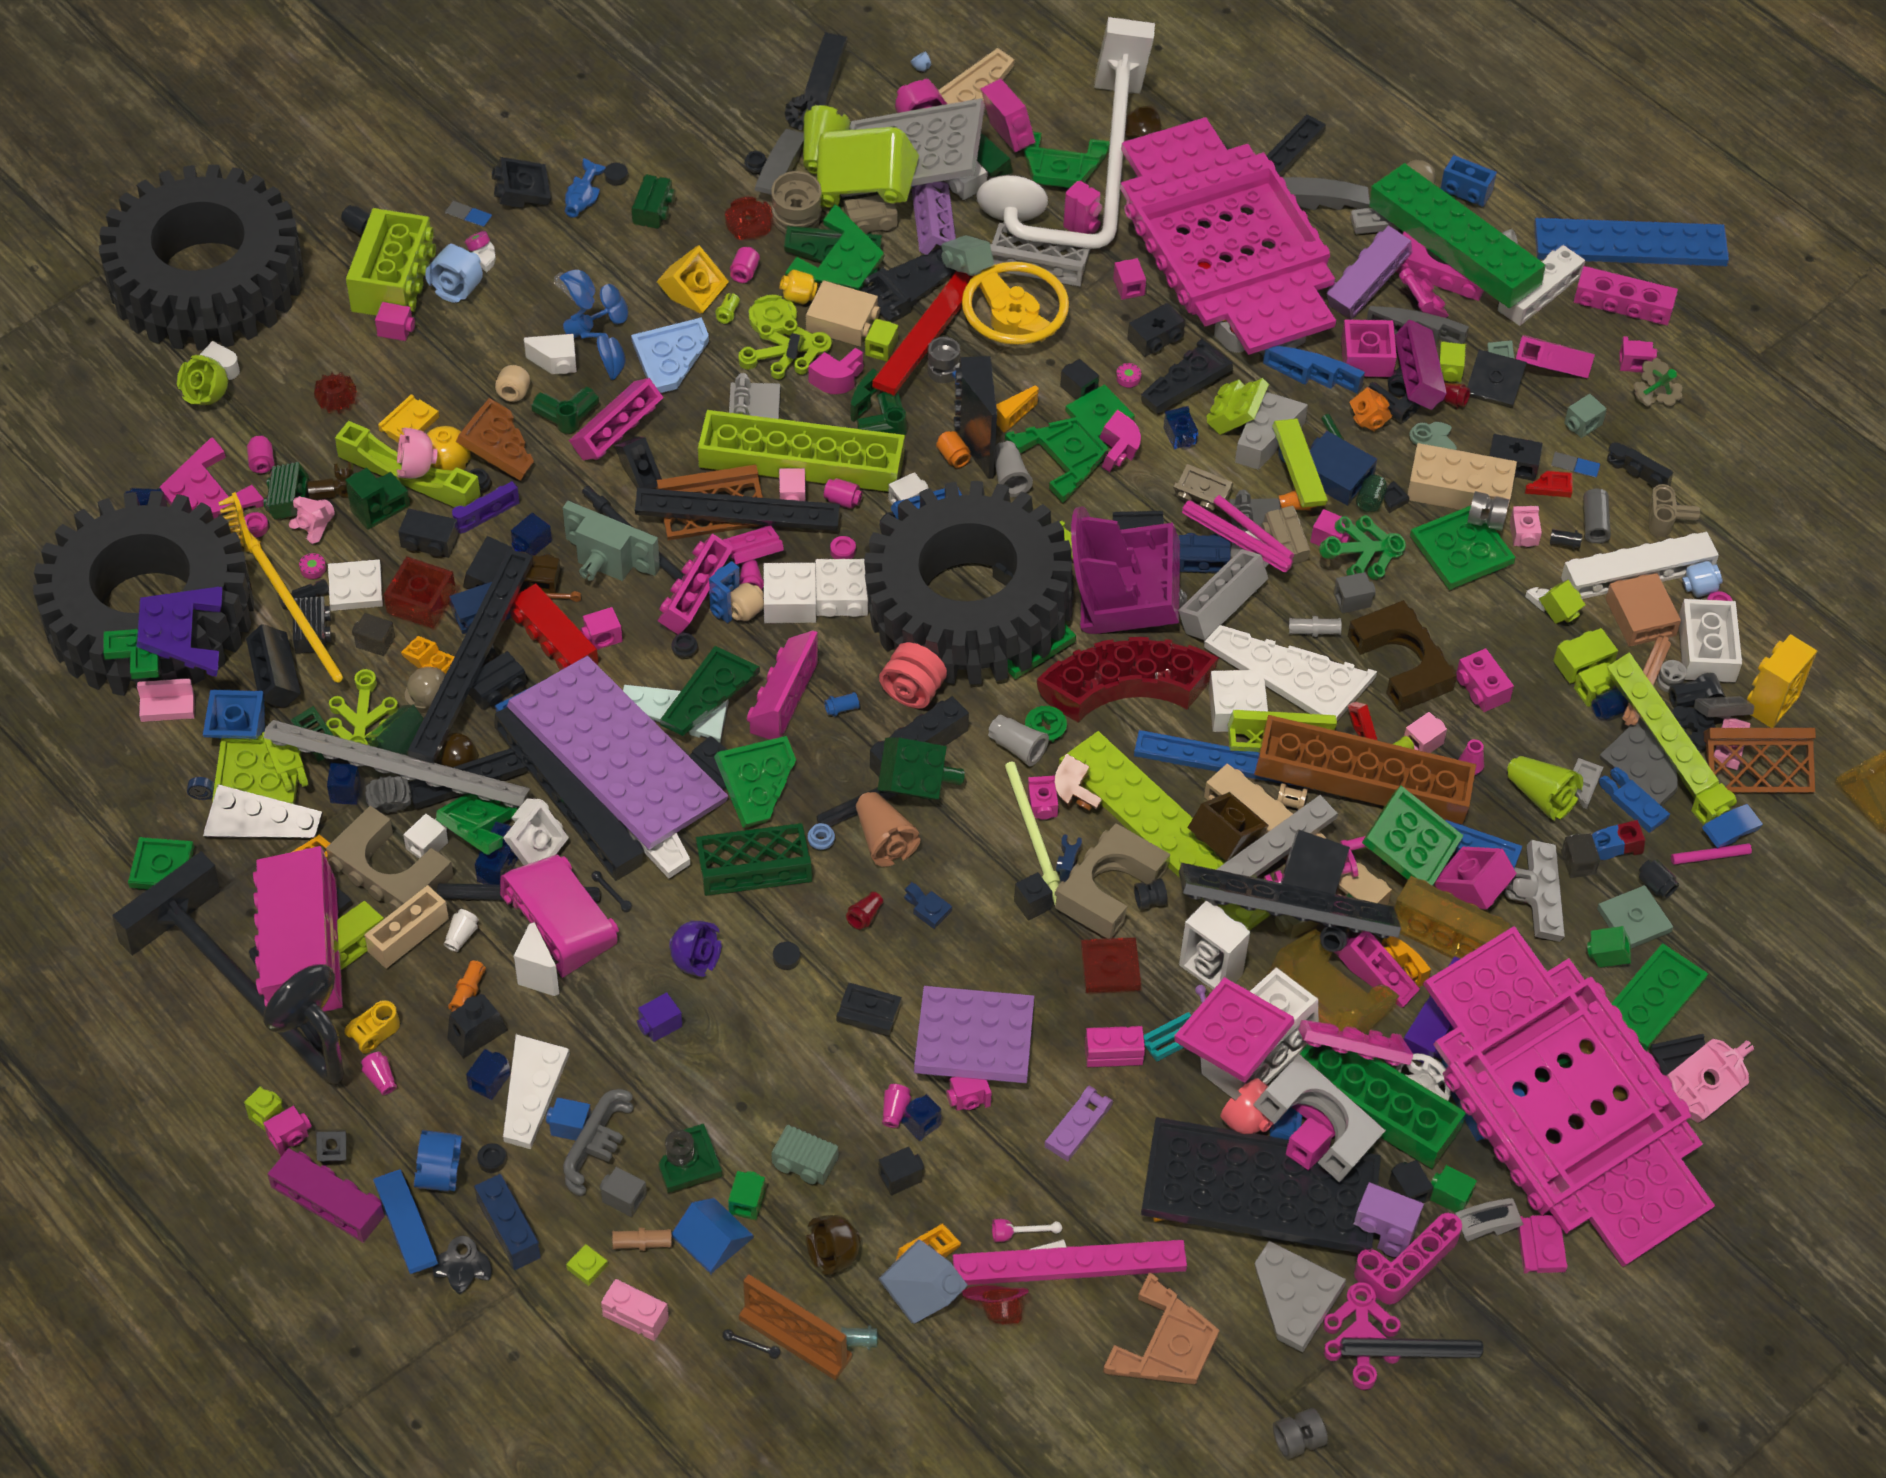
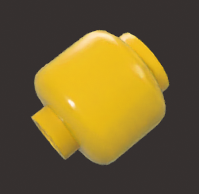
M792 270L788 276L783 275L780 289L783 290V297L786 300L804 305L808 301L813 300L817 290V283L814 282L812 275Z

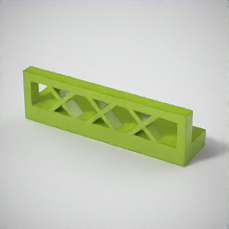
M1233 710L1227 724L1230 751L1259 752L1262 740L1260 738L1263 735L1268 715L1335 730L1337 725L1336 715ZM1236 734H1245L1251 740L1247 743L1236 742Z

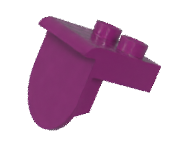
M1076 507L1073 511L1071 522V543L1075 574L1081 593V630L1089 634H1099L1179 623L1180 540L1174 524L1166 523L1120 530L1117 521L1090 517L1085 507Z

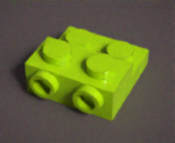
M1263 378L1254 382H1248L1246 385L1240 380L1224 384L1219 389L1218 395L1214 398L1215 404L1211 407L1210 413L1207 414V423L1221 435L1254 420L1269 384Z

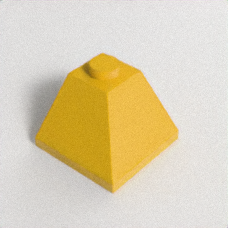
M699 245L672 264L658 279L657 283L671 300L701 314L729 281Z

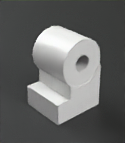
M212 341L200 354L220 362L226 370L228 380L234 379L239 375L240 369L237 356L231 350Z

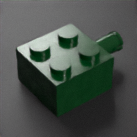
M887 737L884 743L877 790L923 799H939L941 782L961 785L965 778V772L961 768L944 766L947 746L899 737Z

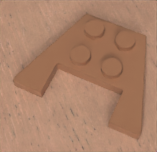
M1149 1273L1139 1293L1138 1300L1165 1312L1143 1357L1114 1345L1104 1366L1103 1373L1196 1384L1218 1337L1219 1330L1195 1309L1186 1306L1177 1298L1175 1292L1170 1288L1167 1290L1158 1282L1156 1276Z

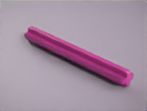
M1191 500L1184 504L1182 513L1241 548L1260 554L1265 562L1283 572H1287L1291 568V558Z

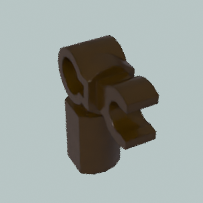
M348 462V468L340 469L338 464H334V475L337 480L330 478L308 481L310 499L336 497V494L348 498L345 479L354 474L353 464Z

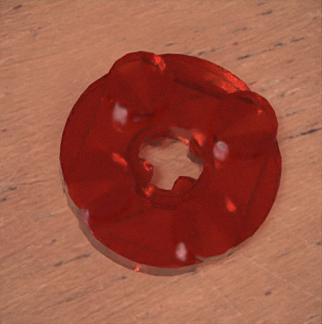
M741 197L730 203L731 207L728 210L726 209L725 224L736 239L744 240L770 233L773 214L767 202L763 201L761 203L756 201L755 197ZM749 215L752 219H745V216Z

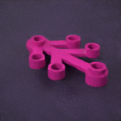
M1360 1282L1352 1285L1347 1292V1302L1335 1313L1328 1314L1325 1317L1323 1323L1324 1330L1327 1333L1336 1334L1340 1331L1342 1321L1356 1311V1321L1335 1340L1326 1343L1324 1355L1328 1360L1336 1361L1341 1357L1340 1341L1344 1337L1386 1338L1368 1321V1312L1382 1323V1331L1385 1335L1392 1337L1398 1334L1400 1321L1396 1317L1390 1316L1375 1302L1376 1293L1367 1283ZM1356 1296H1364L1366 1300L1360 1301ZM1328 1321H1335L1337 1326H1330ZM1392 1323L1396 1328L1389 1329L1386 1324ZM1331 1347L1336 1348L1338 1353L1333 1354L1328 1349ZM1357 1355V1366L1353 1370L1352 1382L1359 1389H1370L1375 1384L1377 1372L1370 1365L1369 1355ZM1383 1356V1358L1388 1363H1396L1399 1361L1400 1356ZM1365 1376L1369 1381L1363 1382L1358 1377Z

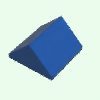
M210 690L203 737L257 739L265 731L263 691Z
M715 1198L692 1202L672 1232V1237L710 1274L754 1238L753 1234Z

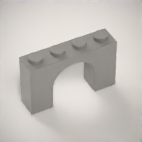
M1300 1054L1253 1104L1274 1124L1290 1107L1297 1104H1307L1322 1111L1334 1127L1335 1142L1318 1163L1339 1182L1385 1131Z

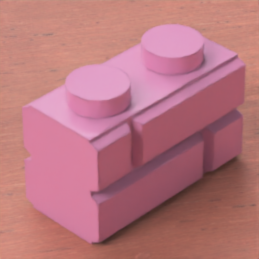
M617 1279L614 1280L601 1302L603 1317L638 1334L643 1333L644 1337L653 1341L656 1340L669 1318L667 1303Z

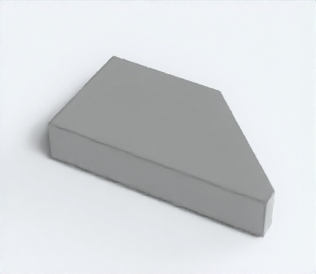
M1578 758L1573 771L1582 775L1583 788L1582 790L1577 789L1575 795L1579 798L1578 800L1582 807L1587 809L1603 767Z

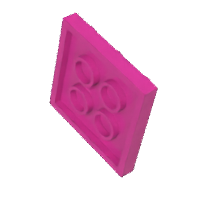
M1224 977L1176 1033L1175 1042L1245 1083L1293 1026L1294 1017Z

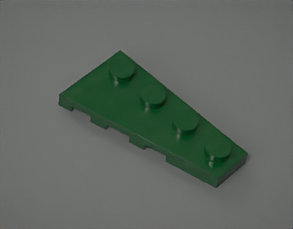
M787 226L784 251L822 263L842 235L834 230ZM865 233L881 249L882 235Z
M714 646L661 717L660 725L684 736L760 673V666Z

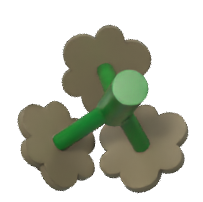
M1654 358L1652 362L1646 361L1643 363L1642 369L1644 372L1641 377L1647 380L1650 387L1646 386L1643 381L1634 383L1635 396L1645 406L1653 404L1655 400L1652 391L1654 390L1657 395V402H1664L1666 406H1672L1676 403V400L1682 399V385L1679 383L1672 384L1671 382L1677 376V372L1674 369L1668 370V364L1661 362L1659 358Z

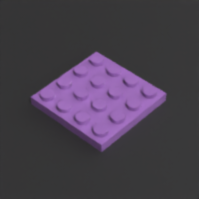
M924 986L914 1073L1027 1083L1034 996Z

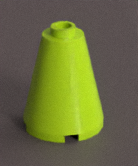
M813 106L810 111L808 109L805 111L803 164L810 173L817 174V150L820 135L823 132L849 130L850 120L845 114L842 117L837 114V109L828 106Z
M1519 756L1512 759L1507 767L1508 778L1552 820H1555V817L1562 819L1572 810L1579 799L1575 796L1577 789L1582 790L1583 777L1580 773L1535 759Z

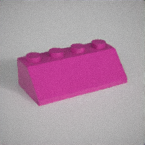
M816 631L791 637L784 648L780 647L776 658L777 663L775 667L769 669L765 687L759 689L757 704L755 707H751L748 712L747 722H750L751 734L770 740L783 736L818 664V632Z

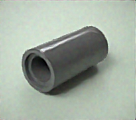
M1603 489L1588 490L1583 495L1585 538L1590 543H1604L1611 537L1609 495Z

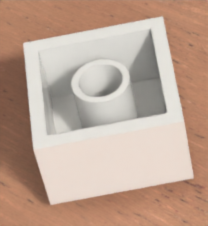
M764 563V623H816L815 563Z
M1263 670L1211 671L1209 699L1213 732H1228L1227 724L1233 710L1268 711Z

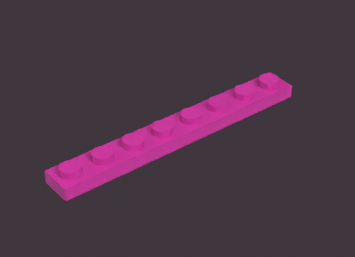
M1183 1240L953 1254V1266L967 1285L1186 1271L1187 1268Z

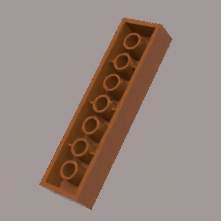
M1268 715L1254 775L1382 806L1387 804L1395 790L1401 785L1442 819L1463 824L1470 805L1476 764Z

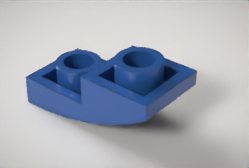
M1745 804L1716 817L1702 828L1715 846L1720 848L1735 843L1740 836L1758 831L1763 823L1750 806Z

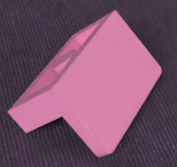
M190 679L137 683L140 696L139 716L141 722L192 719L195 717V695Z

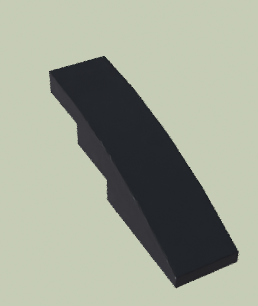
M825 32L818 49L804 95H812L814 99L819 101L820 106H828L834 91V82L841 67V58L847 45L846 36ZM807 105L803 109H800L799 116H802L805 113V111L807 110Z

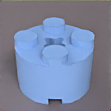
M448 244L427 267L426 280L429 286L433 284L437 289L435 293L439 297L449 302H459L461 299H465L481 281L483 275L480 266L481 259L476 253H470L454 244Z

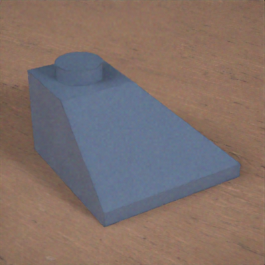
M917 1240L878 1278L911 1323H916L949 1305L968 1286L951 1262L921 1240Z

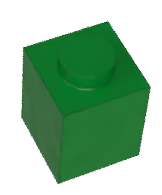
M1623 926L1591 931V942L1587 943L1588 954L1590 958H1594L1599 968L1631 963V942Z
M1446 1165L1442 1173L1436 1172L1431 1181L1434 1188L1430 1200L1455 1213L1462 1211L1466 1208L1474 1193L1477 1180Z
M737 1171L728 1200L729 1212L732 1215L757 1220L766 1191L765 1177L752 1171Z

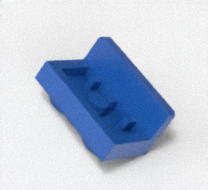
M732 561L726 566L717 569L714 575L709 578L710 610L715 617L723 619L726 623L732 620L731 592L740 585L739 567Z

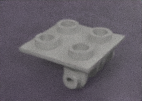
M739 374L735 379V383H731L729 413L779 419L780 384L750 383L747 374Z

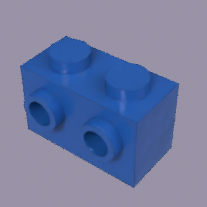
M1453 155L1444 169L1440 189L1483 207L1493 192L1497 172Z

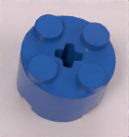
M422 1130L417 1155V1173H415L414 1188L448 1192L449 1190L455 1191L462 1136Z

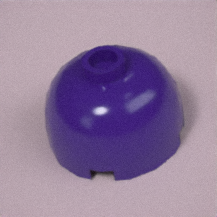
M695 920L681 925L672 936L669 944L673 963L687 974L706 976L704 974L706 970H713L720 957L721 941L717 940L716 932L720 933L719 928L714 923Z

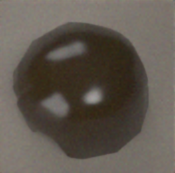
M451 733L447 736L436 761L440 765L453 768L477 760L479 754L469 737L461 733Z

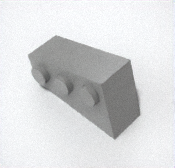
M1265 392L1255 419L1246 423L1239 439L1235 463L1259 470L1277 452L1279 447L1272 427L1274 421L1298 419L1300 427L1305 424L1308 404Z

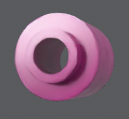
M741 247L738 249L730 267V275L736 282L746 283L753 277L760 261L759 254L753 248Z
M264 436L253 437L247 445L249 468L256 473H266L274 466L272 444Z
M838 478L835 480L829 479L824 490V498L829 499L830 503L840 504V506L850 509L860 504L863 495L860 485Z

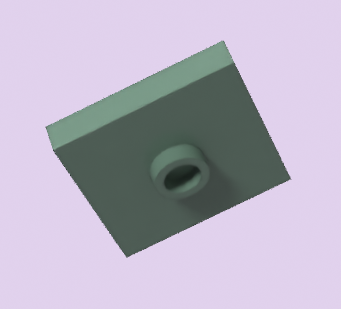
M1645 885L1599 903L1597 907L1609 928L1619 926L1625 928L1630 938L1631 948L1671 933L1673 930L1672 924Z

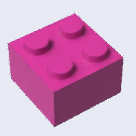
M1344 320L1341 337L1343 362L1364 371V376L1390 377L1394 373L1396 363L1393 321Z
M1463 846L1442 870L1434 884L1447 906L1488 909L1517 873L1503 849Z

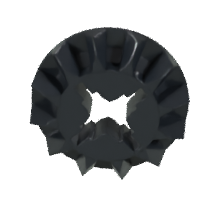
M801 94L798 97H792L791 101L786 104L785 118L793 128L804 130L805 113L799 119L800 114L797 109H803L807 105V109L810 111L813 106H820L819 101L814 99L812 95L805 96Z

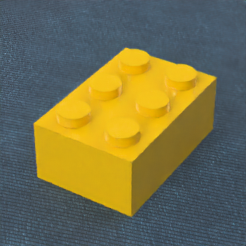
M1791 634L1784 642L1780 640L1772 651L1773 655L1770 658L1765 657L1758 667L1760 673L1752 683L1755 688L1747 698V701L1754 705V712L1751 716L1770 728L1775 727L1800 697L1816 656V649Z

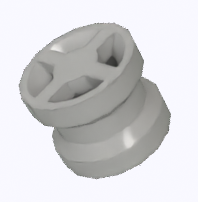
M1676 660L1664 662L1658 675V686L1663 691L1669 693L1671 685L1684 683L1687 673L1686 667Z

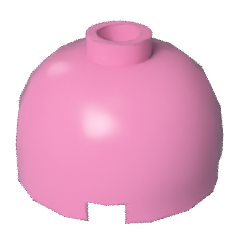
M402 428L404 435H400L397 452V463H402L401 470L397 469V476L400 478L424 476L429 471L431 463L436 464L437 449L432 447L430 437L423 431Z

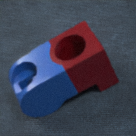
M1638 820L1610 826L1596 831L1590 836V841L1599 860H1608L1617 855L1631 852L1633 856L1644 854L1645 837Z

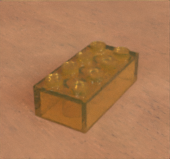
M1410 876L1398 896L1394 908L1401 926L1400 934L1451 959L1454 956L1459 959L1465 957L1509 930L1510 923L1504 921L1501 917L1491 915L1481 910L1478 906L1462 901L1450 892L1442 891L1431 886L1427 881Z

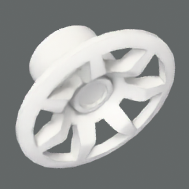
M1413 1054L1412 1060H1423L1425 1062L1418 1067L1411 1061V1064L1407 1065V1067L1414 1074L1406 1076L1448 1101L1451 1090L1446 1084L1445 1093L1439 1088L1445 1083L1442 1074L1446 1070L1444 1065L1430 1056ZM1401 1063L1396 1067V1070L1401 1072L1404 1064Z

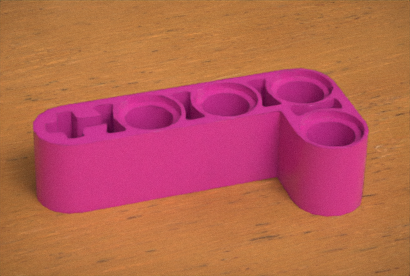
M1452 1213L1442 1214L1392 1263L1376 1250L1360 1252L1354 1270L1356 1280L1359 1283L1369 1284L1375 1291L1376 1298L1385 1304L1397 1303L1456 1246L1462 1230L1460 1218ZM1423 1247H1430L1434 1252H1428ZM1363 1265H1371L1374 1270H1368ZM1410 1265L1416 1270H1408L1404 1266ZM1385 1284H1393L1396 1288L1390 1289Z

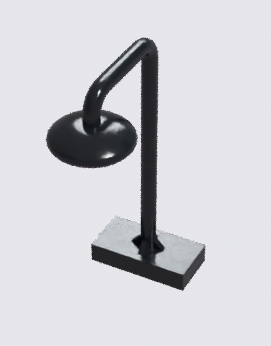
M202 851L112 915L118 942L131 956L176 925L261 1014L267 1029L272 1032H278L324 1081L329 1084H338L342 1081L344 1069L339 1035L330 1018L322 1010L334 988V971L325 964H315L300 970L278 988L265 1006L264 995H259L257 986L189 915L220 892L216 867ZM307 1022L314 1026L321 1037L324 1056L297 1029L298 1027Z

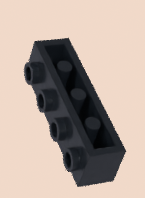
M951 696L945 701L938 702L927 713L918 715L913 722L904 728L900 727L895 730L890 737L946 746L968 731L969 712ZM885 740L878 741L870 749V768L878 777L880 776Z

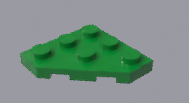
M787 736L720 751L714 756L742 828L766 823L772 815L776 801L780 797L789 772L796 761Z

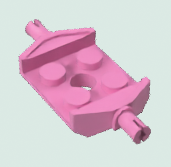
M1712 1039L1666 1075L1672 1083L1674 1092L1687 1103L1689 1112L1692 1115L1690 1119L1697 1123L1701 1122L1749 1083V1073L1743 1063L1744 1057L1754 1050L1753 1045L1745 1049L1751 1044L1749 1041L1746 1040L1737 1049H1732L1725 1042ZM1705 1071L1714 1075V1085H1709L1705 1082Z

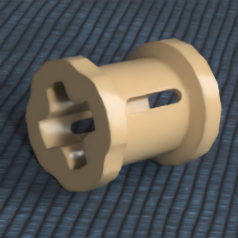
M1282 783L1278 800L1284 806L1300 810L1305 805L1308 789H1303L1302 791L1292 789ZM1286 796L1298 798V800L1286 798Z

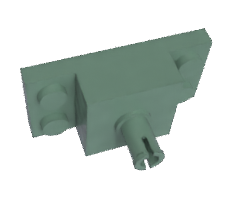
M566 502L563 507L566 539L577 547L578 563L583 565L579 573L583 578L586 579L590 574L588 580H593L599 571L623 581L632 567L640 572L656 576L660 570L658 537L573 502Z

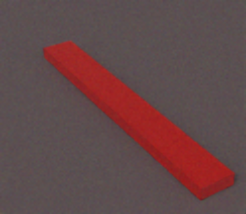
M956 272L874 378L872 387L892 395L897 393L928 352L929 344L941 335L962 307L964 290L974 276H969L964 272Z

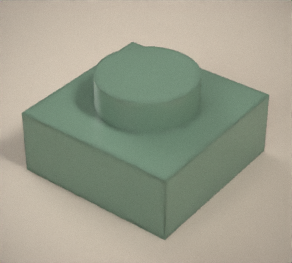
M1512 340L1487 344L1488 352L1514 358Z

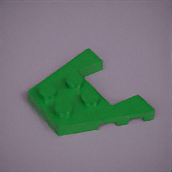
M1033 132L1035 142L1023 148L1032 181L1042 185L1071 188L1077 181L1085 183L1109 153L1110 141L1090 139L1088 152L1078 153L1040 148L1042 133Z
M834 205L823 220L824 226L840 233L842 236L819 267L796 257L785 272V275L788 276L792 270H798L812 275L814 282L822 283L827 281L861 291L866 284L864 280L874 273L884 259V252L837 205Z
M1079 416L1049 423L1048 427L1039 429L1029 427L1025 429V432L1015 434L1012 431L1005 434V441L1013 442L1020 453L1039 443L1063 468L1066 473L1049 482V489L1062 503L1073 494L1104 460L1109 451L1105 443Z
M467 793L437 810L436 820L483 853L490 854L502 847L503 836L492 833L490 830L499 827L502 823L511 819L520 806L509 807L501 804V801L494 799L490 801L483 800L476 794Z

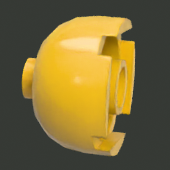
M439 426L427 433L432 441V447L437 449L436 464L431 463L430 467L443 470H454L456 467L462 470L466 468V463L471 460V451L456 442L458 435L461 433L460 430L451 426Z

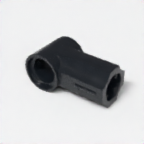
M1705 673L1696 678L1695 681L1669 687V700L1672 707L1695 705V699L1725 697L1715 673Z

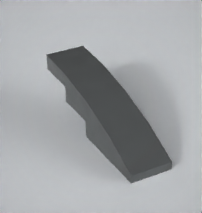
M785 129L761 171L755 185V191L771 194L774 181L780 175L792 172L793 167L799 161L800 151L804 147V133Z
M1283 178L1289 192L1296 197L1297 204L1304 208L1316 210L1319 205L1341 210L1344 205L1359 209H1367L1370 203L1368 187L1322 178Z
M1370 306L1368 309L1367 320L1393 321L1394 335L1410 319L1431 329L1436 345L1439 340L1449 343H1466L1469 326L1453 320L1401 308Z

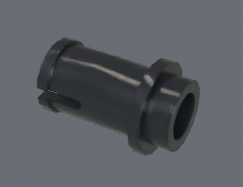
M1552 528L1550 545L1572 547V550H1575V548L1580 549L1583 534L1578 533V530L1568 532Z

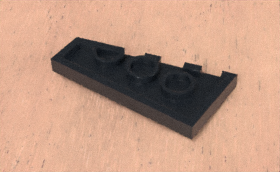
M1201 338L1196 343L1197 347L1192 351L1188 350L1183 355L1181 362L1177 365L1173 364L1168 369V374L1164 377H1159L1141 394V402L1158 414L1232 371L1233 362Z

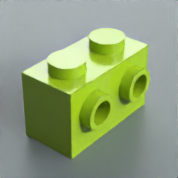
M1600 628L1593 632L1587 631L1571 641L1565 640L1557 646L1553 661L1571 684L1576 682L1579 672L1604 662L1607 666L1614 663L1618 649L1603 629Z

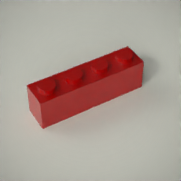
M537 584L532 585L516 596L510 611L512 618L517 624L521 623L525 627L528 636L532 640L536 639L541 644L543 652L548 657L552 656L560 671L586 656L598 665L597 648Z

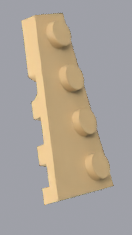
M997 48L938 91L947 104L980 98L983 100L980 88L1000 78L1003 80L1014 67V59Z

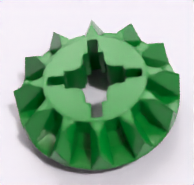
M1039 706L1027 714L1025 726L1048 734L1049 740L1053 743L1058 737L1062 738L1067 729V720L1059 709L1052 706ZM1042 719L1044 720V722H1046L1047 725H1050V730L1046 729L1044 726H1041Z

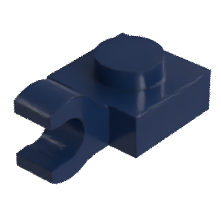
M1064 834L1062 837L1061 849L1065 854L1064 857L1059 856L1056 871L1060 872L1061 882H1066L1069 879V875L1076 864L1077 854L1080 852L1082 839L1079 837L1074 845L1067 843L1068 835Z
M913 882L905 888L907 894L904 896V899L916 906L913 914L933 929L952 912V906L934 892L930 891L925 896L920 887Z

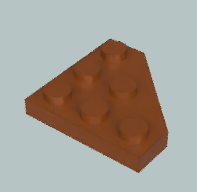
M488 398L458 435L456 442L521 481L531 468L534 460L531 454H527L524 448L525 441L519 428H515L512 422L514 417L511 411Z

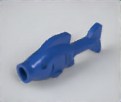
M583 159L582 165L586 171L583 178L575 177L573 184L568 187L565 194V213L568 216L577 217L586 207L592 206L596 202L600 189L592 187L591 181L594 175L604 172L605 166Z

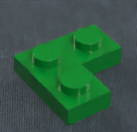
M137 629L104 632L103 653L105 659L130 658V674L132 679L159 677V655L136 647Z

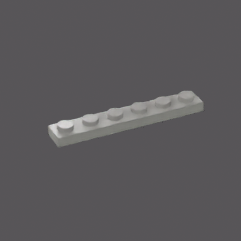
M1319 795L1216 870L1255 878L1290 853L1298 829L1315 835L1336 820L1338 813ZM1202 897L1204 901H1208L1213 906L1218 905L1213 899Z

